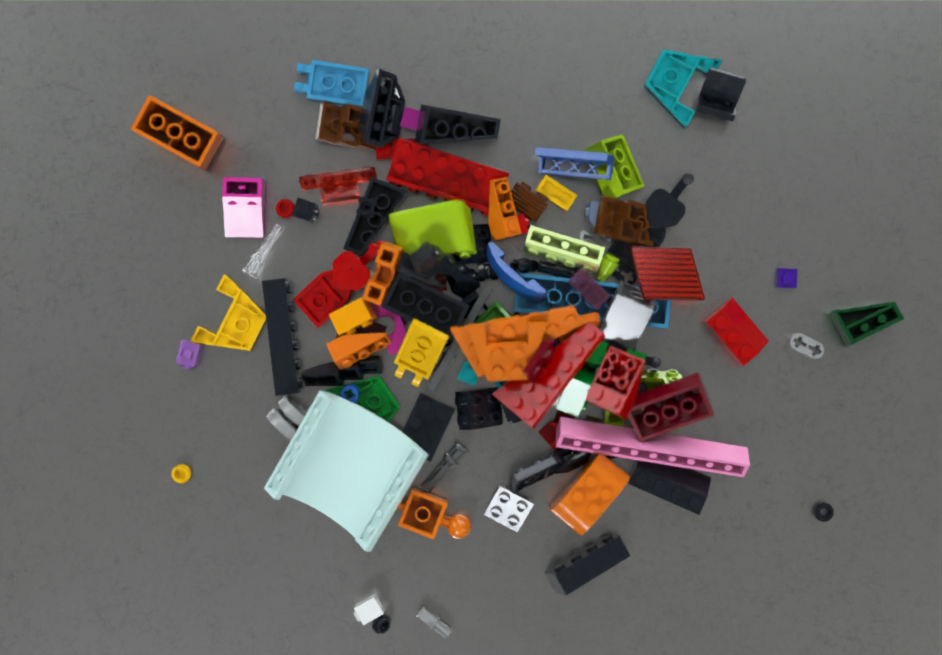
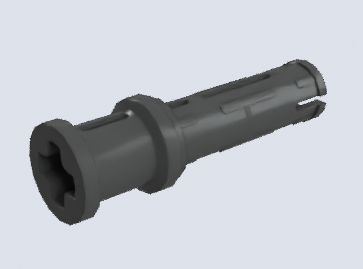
M456 440L454 442L455 445L452 449L444 454V459L421 484L422 488L428 493L431 492L451 467L457 466L461 457L469 452L459 441Z

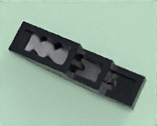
M369 356L341 370L334 361L302 371L301 376L306 386H343L344 380H362L364 374H382L383 365L380 356Z

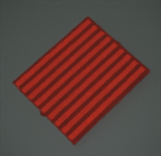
M630 247L643 300L703 301L705 299L691 248Z

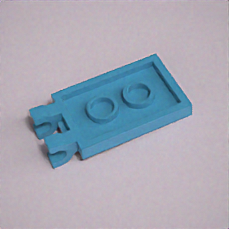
M312 60L311 65L297 63V73L307 74L306 84L295 82L294 92L307 93L306 98L342 105L348 103L358 107L363 106L369 74L368 68Z

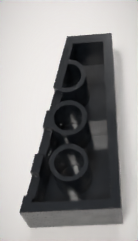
M371 177L364 197L377 201L374 209L375 216L369 218L368 215H356L343 249L362 257L368 251V246L374 243L389 222V214L396 212L409 194L408 191Z

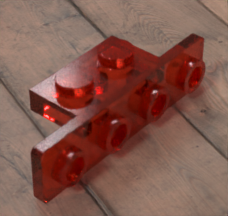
M365 166L358 169H345L343 171L325 172L315 175L308 174L300 176L299 182L302 190L320 188L322 204L359 199V182L370 181L371 177L377 178L374 166Z

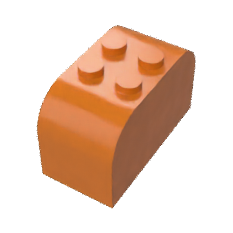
M151 95L146 99L130 129L205 171L224 138L219 132Z
M593 453L548 507L550 511L581 536L597 521L628 483L630 476L606 455Z

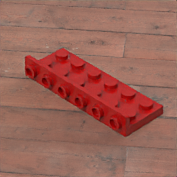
M399 137L386 180L390 181L389 184L397 187L401 185L407 186V190L419 193V190L426 192V196L437 199V196L445 198V202L461 200L472 211L476 208L481 210L482 214L489 216L490 181L508 178L509 172Z

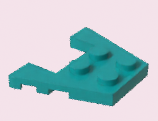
M663 49L644 85L684 127H687L695 111L678 102L696 68L707 74L710 68L718 69L723 60Z

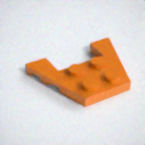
M545 321L527 322V341L486 343V324H468V331L487 381L527 380L522 371L540 345L546 328Z

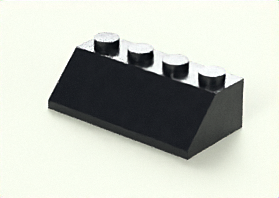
M635 460L629 473L630 479L628 484L700 515L708 496L711 477L689 468Z

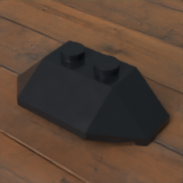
M382 69L377 70L365 91L358 127L363 142L378 148H383L399 137L400 123L405 106V98L397 82V76Z

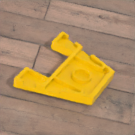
M224 274L216 290L230 296L234 300L217 334L198 326L191 342L251 351L266 322V314Z

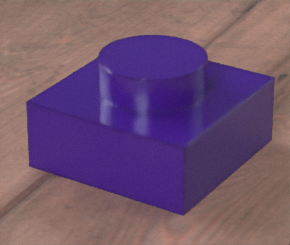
M777 268L776 288H797L798 269Z

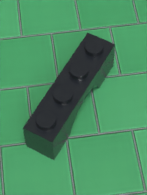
M426 242L410 255L414 269L426 277L440 273L449 274L450 277H447V281L452 293L462 299L481 286L478 280L479 275L474 269H469L462 261L458 262L451 254L444 253L437 245L433 246Z

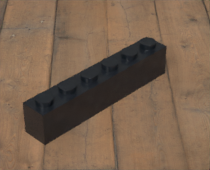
M286 278L262 281L275 396L300 393L301 389H303V379L299 377L298 372L301 369V361L296 355V351L299 350L298 339L294 338V332L297 331L296 321L292 320L294 303L290 301L289 296L292 293V285Z

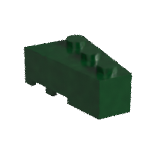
M895 302L838 309L829 313L847 347L904 319Z

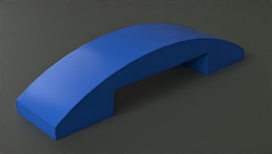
M490 241L486 254L493 271L499 279L522 297L542 303L547 291L534 279L527 283L503 261L505 253Z

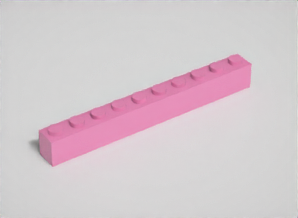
M560 417L556 428V447L596 454L602 453L603 455L744 477L750 466L747 447L661 434L640 442L635 430L632 428Z

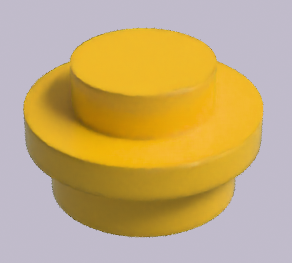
M179 464L172 470V478L177 483H185L191 477V470L187 465Z

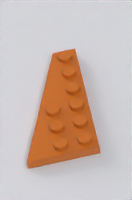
M574 305L550 309L547 312H533L530 315H516L488 320V322H485L486 343L527 341V322L545 321L546 328L540 342L541 344L544 339L551 341L583 325V322ZM468 326L450 327L451 332L478 378L485 375L469 334Z

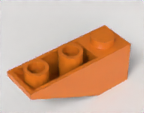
M507 177L490 181L488 223L493 241L522 234Z
M386 333L342 335L326 345L335 364L341 370L352 366L353 363L360 359L369 357L370 354L377 350L386 348L392 342Z

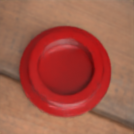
M282 199L276 205V212L282 218H290L295 205L288 199Z

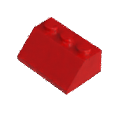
M733 297L703 321L739 366H745L769 342Z

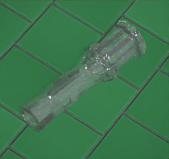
M276 223L273 224L257 252L250 256L252 259L247 267L243 268V272L255 279L258 278L257 274L262 266L266 265V258L284 231V228Z

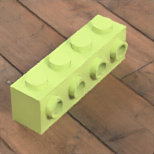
M532 225L530 226L524 246V252L531 256H541L550 262H561L567 267H577L587 273L598 272L605 247Z

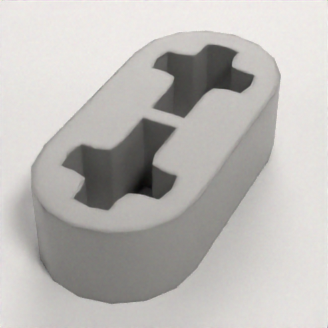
M795 333L788 339V345L791 349L809 358L818 359L824 354V346L820 342L803 334ZM800 337V342L805 345L795 346L794 338L798 339ZM817 345L819 353L812 355L813 351L808 349V346L815 347Z

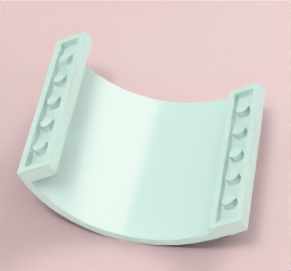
M320 390L264 489L273 499L280 500L282 495H286L317 509L345 528L355 537V541L365 551L371 552L428 457V454L406 434L373 412L347 399Z

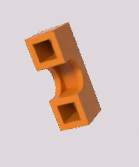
M384 242L380 245L375 260L377 267L373 277L368 280L362 299L380 306L384 303L397 273L395 269L405 248L390 242Z

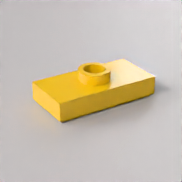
M546 174L535 190L565 211H568L578 196Z

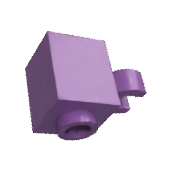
M181 340L176 363L181 364V368L192 370V367H198L204 344Z

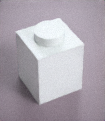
M375 593L356 604L353 613L357 621H361L365 625L383 615L385 609Z

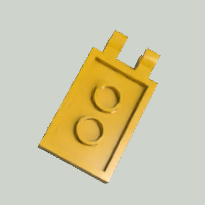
M413 319L395 358L394 363L399 366L394 376L401 379L407 369L416 374L411 384L419 387L423 378L429 379L449 336Z

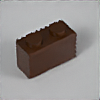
M522 181L521 184L516 182L511 190L515 210L520 214L524 213V217L536 223L549 204L546 202L547 198L539 192L537 194L531 192V187Z

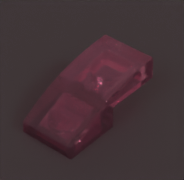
M583 268L568 281L597 311L611 297Z

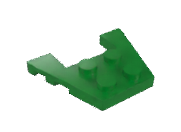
M380 375L351 383L357 385L360 390L357 405L373 412L387 422L400 409L401 406ZM347 384L324 391L340 397L342 389ZM352 389L346 391L347 393H349V398L355 395L354 393H352Z

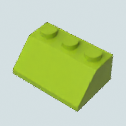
M623 134L601 140L584 149L585 152L608 153L615 157L611 180L597 179L603 196L617 199L645 187ZM601 164L596 168L597 172L600 175H606L608 164Z

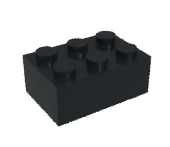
M421 392L402 432L428 454L426 460L431 462L456 408Z

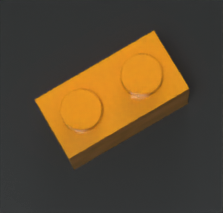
M361 297L329 314L338 335L355 334L357 328L361 326L366 328L372 325V320L378 317L371 302Z

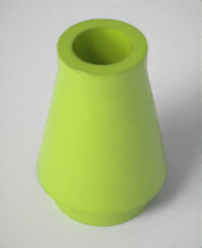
M609 253L602 256L596 278L602 282H607L620 265L618 264L620 259Z

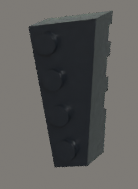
M421 104L414 143L421 145L496 139L501 119Z
M609 534L603 537L600 543L590 545L585 551L572 556L569 560L548 570L545 574L554 591L567 596L630 557V554L619 535Z

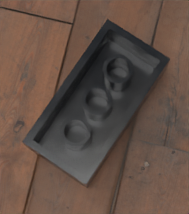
M398 272L382 308L411 322L413 319H416L448 335V339L454 341L455 337L450 327L461 326L470 306Z

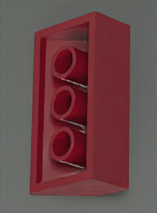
M699 372L637 394L628 414L640 442L715 416Z

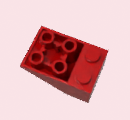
M610 346L585 400L626 420L635 402L645 360Z

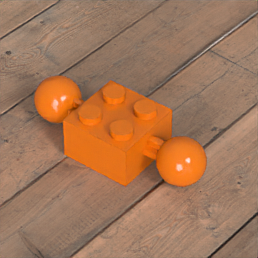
M412 487L408 500L402 499L397 509L403 511L398 526L433 540L439 525L447 528L450 536L455 539H463L471 531V522L466 516L462 514L452 517L444 515L448 500Z

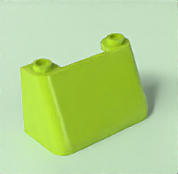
M452 200L389 214L394 244L405 248L404 253L411 255L426 242L433 246L437 245L446 254H455L462 259L469 258L472 254H477L471 209L461 200Z

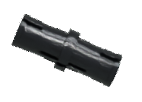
M528 258L513 259V262H510V268L515 272L520 271V273L536 272L535 269L538 270L539 263L536 260H529Z
M540 260L537 272L552 274L554 277L561 276L576 279L577 274L572 273H577L578 268L567 267L559 262L554 264Z

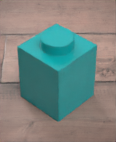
M465 360L457 379L475 386L478 376L471 364Z

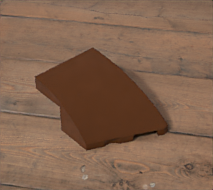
M327 102L320 103L315 140L354 149L374 151L376 148L363 142L358 129L362 111L361 107L348 103L342 107Z
M607 196L600 197L594 229L595 235L653 247V241L650 240L648 232L650 225L647 220L645 204L632 200L620 201Z

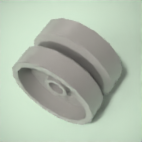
M284 395L278 402L280 409L273 408L266 417L278 431L289 440H292L307 411L293 399Z

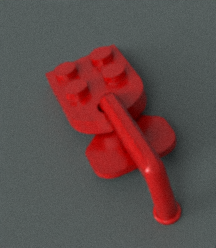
M384 240L370 244L368 251L360 259L351 251L342 252L333 261L332 269L319 274L293 299L317 328L321 327L330 318L329 314L340 309L349 301L352 290H360L368 283L371 274L365 265L378 254L380 245L385 242Z

